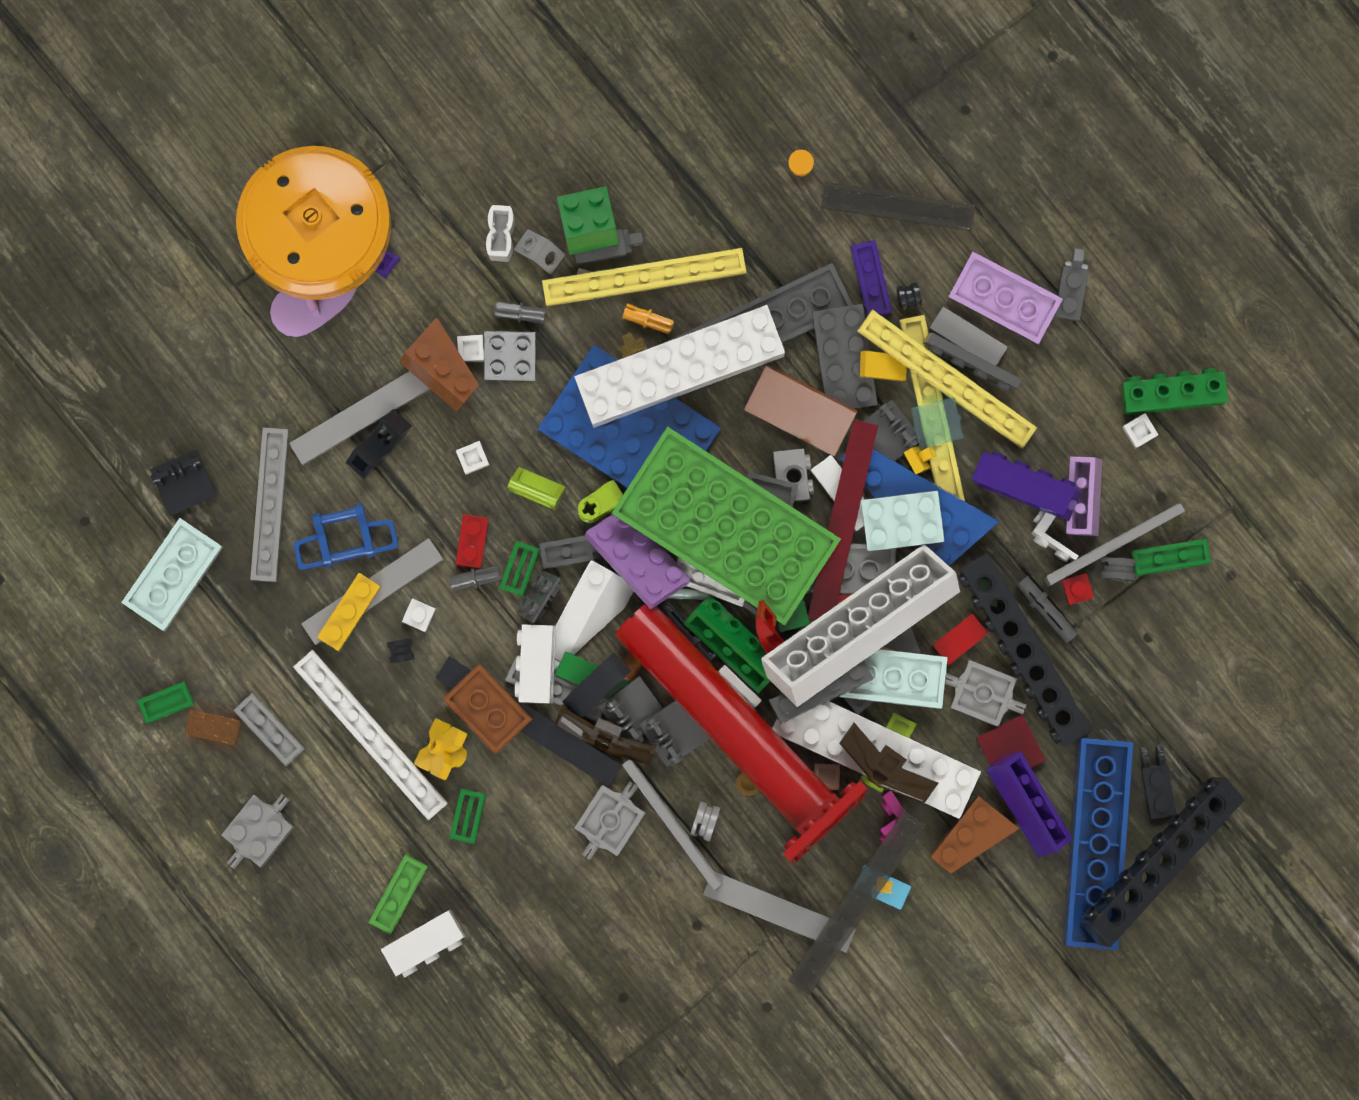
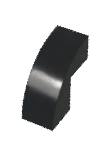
M394 409L391 410L380 420L374 432L354 448L346 464L363 479H366L397 447L412 425Z
M613 653L587 676L562 703L573 714L583 718L602 698L621 683L631 670Z

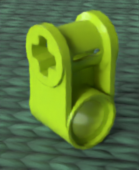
M614 480L607 482L594 493L580 501L578 515L583 522L593 523L612 513L623 496ZM586 505L590 508L596 507L594 515L584 514Z

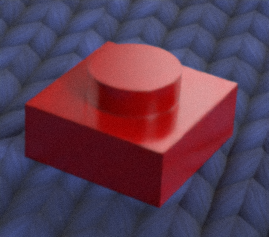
M1087 573L1061 581L1068 605L1094 598Z

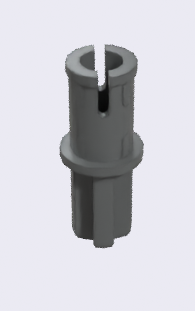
M497 302L495 304L494 316L518 320V323L526 321L543 325L545 308L523 306V303L515 305Z
M498 566L479 570L472 568L470 572L450 575L449 580L452 591L473 586L479 588V585L501 580L500 568Z

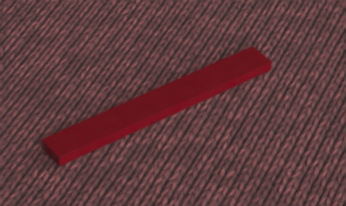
M853 419L828 531L841 540L816 578L808 613L809 620L815 621L838 603L879 425Z

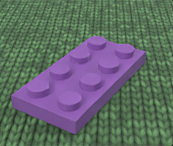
M613 514L586 531L585 538L650 609L688 585L691 580L661 545Z

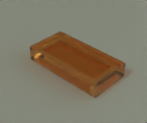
M190 709L185 735L236 746L242 721Z

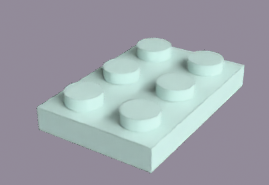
M938 490L861 500L868 551L944 542Z

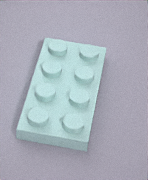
M179 518L121 603L162 631H166L223 547Z
M879 649L865 659L874 678L873 681L839 696L842 698L942 709L947 657Z

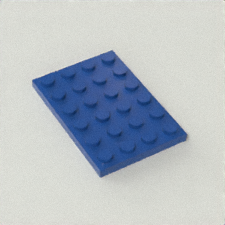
M595 345L588 352L538 427L540 432L625 488L629 487L667 427L705 451L708 450L721 430L719 426L676 398L593 428L574 376L617 361V359Z

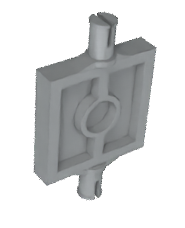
M968 660L964 673L959 678L946 673L945 678L950 680L945 679V684L955 687V696L950 706L951 709L999 727L1003 714L1008 709L1021 714L1024 713L1023 709L1026 708V704L1012 699L1013 689L1017 681L1016 678Z
M628 781L622 793L613 792L602 785L575 826V829L584 834L590 841L582 853L586 857L590 849H592L587 859L591 860L598 848L607 849L618 856L644 816L645 812L636 807L630 800L638 788L634 784L630 792H628L633 784L631 781Z
M281 793L276 802L270 805L263 802L256 795L251 797L221 835L236 850L229 861L226 862L228 865L236 869L237 865L245 857L263 868L295 828L285 820L281 813V810L290 799Z

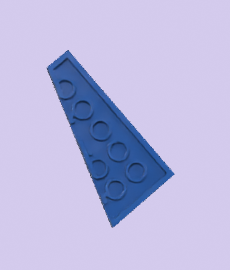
M873 449L865 487L875 498L938 490L944 542L925 545L948 566L999 522L996 518L989 516L977 507L968 504L956 497V495L918 474L916 475L907 467L898 464L886 457V455ZM844 454L842 457H840V459H841L843 462H844L845 454Z

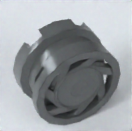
M1101 558V563H1104L1103 571L1100 572V579L1135 581L1136 574L1133 573L1134 568L1132 566L1136 565L1137 560Z

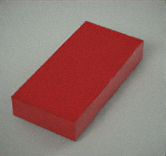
M972 613L932 646L941 657H947V665H949L985 637L988 632Z

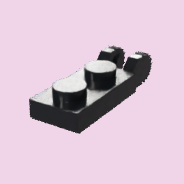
M1162 744L1155 746L1158 766L1150 767L1149 753L1146 747L1140 748L1141 774L1150 819L1176 815L1168 765L1165 763Z

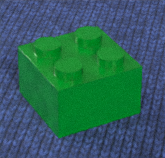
M607 186L557 197L569 255L619 244Z

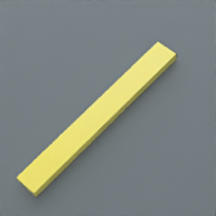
M738 248L542 280L547 307L593 298H603L746 274L743 250Z
M874 310L870 311L857 330L858 333L1020 449L1024 448L1037 429L1036 426Z
M925 315L899 320L900 329L928 349V346L923 344L928 335ZM910 370L926 448L933 447L937 455L929 460L933 481L936 485L965 501L942 393Z

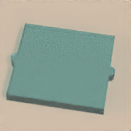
M954 397L911 408L915 424L913 430L917 433L920 449L964 439L960 423L962 417L958 415Z

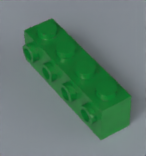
M1217 368L1204 369L1202 374L1192 375V371H1183L1176 373L1177 377L1167 378L1166 374L1152 375L1150 380H1141V376L1126 378V382L1120 385L1123 416L1225 405L1228 403L1225 372H1217Z
M709 595L683 624L749 686L759 693L770 682L761 660L767 653L762 647L760 640L716 599Z

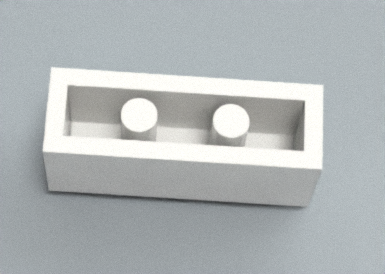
M522 625V630H518L517 645H521V656L516 658V671H520V681L515 683V697H519V702L553 703L556 626Z
M450 909L382 948L381 951L395 976L402 973L405 978L418 970L415 965L422 961L429 964L440 957L438 952L447 948L450 952L462 945L460 939L464 938L465 934Z

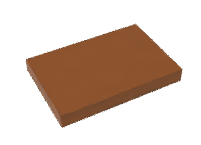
M478 664L442 699L495 755L533 720L481 664Z

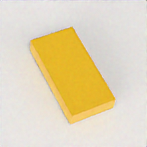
M861 351L860 377L906 381L907 367L888 353Z

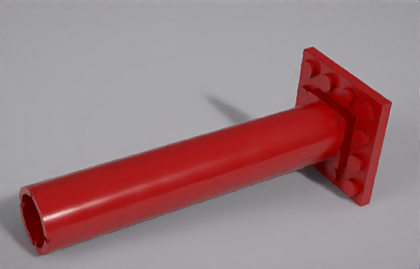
M646 604L634 613V617H629L615 633L617 639L801 835L799 839L794 836L783 846L786 849L783 854L792 865L868 795V788L861 781L857 784L851 782L842 791L843 797L841 799L835 793H832L658 606L650 609Z

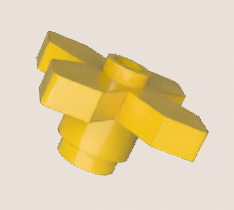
M435 718L429 730L430 742L428 746L419 751L414 765L428 772L430 771L432 775L446 780L451 768L462 766L466 760L467 751L463 748V743L467 733Z

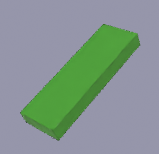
M405 854L368 923L392 935L428 865Z

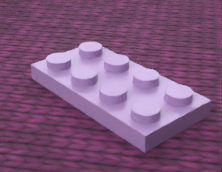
M972 252L949 295L951 299L1037 344L1040 343L1063 300L1057 295L975 252Z

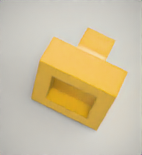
M917 446L904 452L916 475L931 469L928 461L937 456L933 447H928L922 451Z

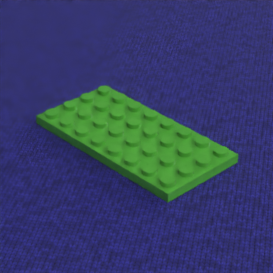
M669 427L666 428L612 511L613 515L758 608L759 601L764 600L776 615V620L784 626L841 540L827 529Z

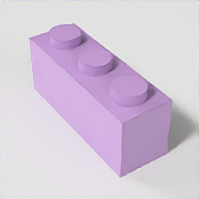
M1070 457L1069 480L1076 483V488L1081 492V496L1070 520L1067 521L1066 534L1099 535L1102 459L1096 457Z

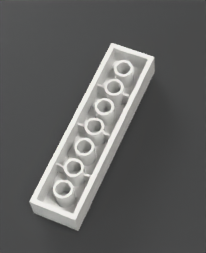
M765 305L574 377L592 426L595 428L783 358L785 351L768 306Z
M925 544L762 657L761 660L767 678L796 707L800 706L958 594L960 589L956 572Z
M831 702L822 704L781 725L778 719L776 720L772 729L779 736L866 775L839 744L850 726L855 722L879 752H881L885 745L889 746L907 759L902 766L903 769L938 782L939 784L925 803L959 819L981 771Z

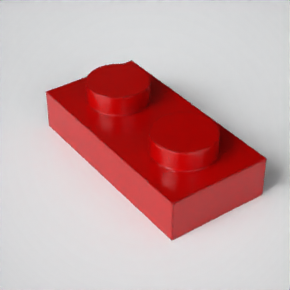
M463 514L455 565L481 569L489 518Z

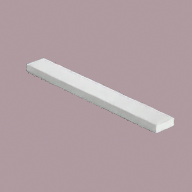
M314 650L310 651L293 666L427 820H430L448 804Z

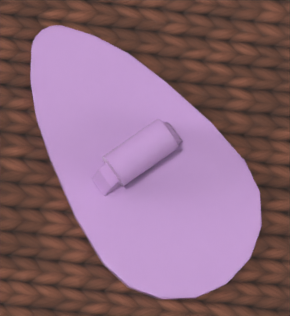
M356 288L341 296L325 300L298 299L280 292L271 305L270 314L272 322L280 332L287 336L299 337L307 335L321 327L344 309L352 299Z

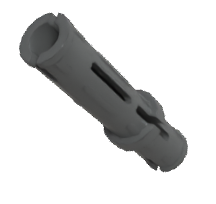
M1028 575L1016 584V587L1031 602L1029 605L1032 608L1035 607L1066 644L1078 634L1047 598L1048 594L1045 591L1042 592Z

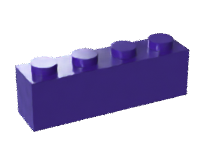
M993 451L992 455L983 452L971 479L977 486L1066 521L1070 520L1081 496V492L1076 488V483L1065 478L1058 481L1052 478L1053 475L1041 469L1038 472L1029 469L1030 466L1018 460L1015 461V464L1006 461L1007 457Z
M1021 751L1004 755L986 768L1037 857L1056 853L1072 840L1071 835Z

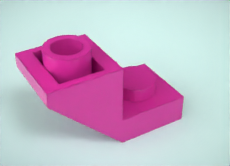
M888 791L881 796L884 800L881 806L888 816L893 814L895 818L879 829L882 833L879 839L886 849L891 847L893 851H896L900 848L906 811L892 791Z

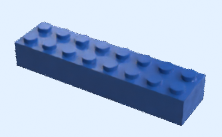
M1079 738L1077 740L1070 834L1072 840L1069 847L1062 944L1065 946L1118 950L1119 939L1111 947L1098 945L1079 922L1085 917L1084 913L1086 910L1100 901L1102 893L1107 888L1112 887L1119 880L1118 876L1124 871L1133 742ZM1110 909L1108 912L1109 920L1112 918L1113 915L1112 909Z

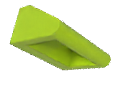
M518 467L507 487L510 492L555 511L566 489L561 484L521 467Z

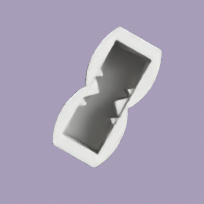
M492 205L488 214L490 232L486 240L487 253L491 261L509 262L513 253L511 239L515 227L511 206Z

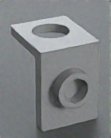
M529 229L526 230L514 248L517 253L534 261L550 275H552L565 256L552 242ZM553 251L555 253L554 261L547 265L545 258L549 252Z

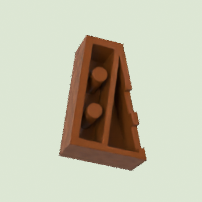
M438 318L418 337L399 361L400 364L456 412L479 386Z
M975 796L963 811L960 819L956 820L928 857L948 873H953L1019 828L979 796Z

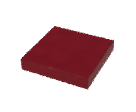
M1023 715L976 738L990 765L1002 756L1018 751L1022 752L1031 768L1046 761Z

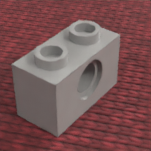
M804 448L773 452L775 478L789 482L786 474L790 470H797L801 475V480L795 483L798 484L794 503L808 502L810 500L809 495H814L813 481L807 479V470L811 469L810 455H805Z

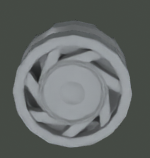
M701 801L690 835L694 837L699 835L703 837V840L710 841L720 807H709L707 803Z

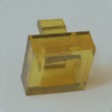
M631 332L622 336L624 345L619 347L622 358L647 350L642 337L634 340Z

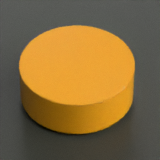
M806 150L793 152L788 161L790 171L796 176L808 175L814 165L812 155Z

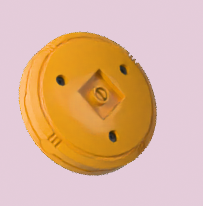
M306 146L294 148L274 156L272 161L268 160V164L264 163V167H260L251 176L238 203L236 229L241 249L249 265L267 285L278 292L294 298L325 300L354 290L376 271L389 246L391 214L382 186L375 178V175L361 161L350 154L334 148Z

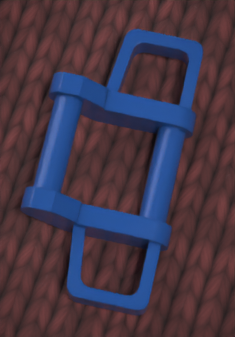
M362 503L355 505V508L325 515L320 513L312 515L317 534L298 540L293 545L298 568L300 570H308L325 566V568L331 567L333 563L362 556L374 557L377 553L397 549L399 542L394 522L391 520L368 522ZM358 518L364 546L331 553L324 525ZM389 526L393 539L392 544L374 549L369 527ZM318 540L323 561L303 564L300 547Z

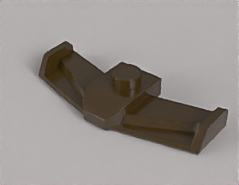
M562 704L555 725L600 751L647 765L650 764L657 748V744L649 746L619 737L622 728L613 721L599 718L594 726L568 711L564 704Z
M853 722L839 742L866 774L868 780L879 788H885L924 804L939 784L936 781L903 769L902 766L907 759L889 746L885 745L881 752H879L855 722Z

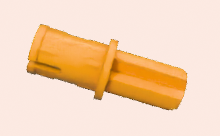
M630 304L626 305L622 319L643 325L644 329L649 327L666 334L671 332L674 325L673 320L654 314L651 309L647 311Z

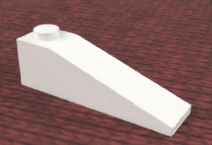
M590 561L556 624L555 659L561 661L565 651L575 655L614 617L624 610L634 591L622 577L594 561Z

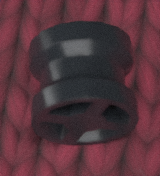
M917 282L911 283L908 287H896L902 311H906L912 306L916 308L922 307V299Z
M412 639L387 642V648L391 651L390 663L415 659L414 653L411 652Z

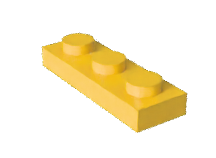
M358 573L317 638L340 652L381 586Z

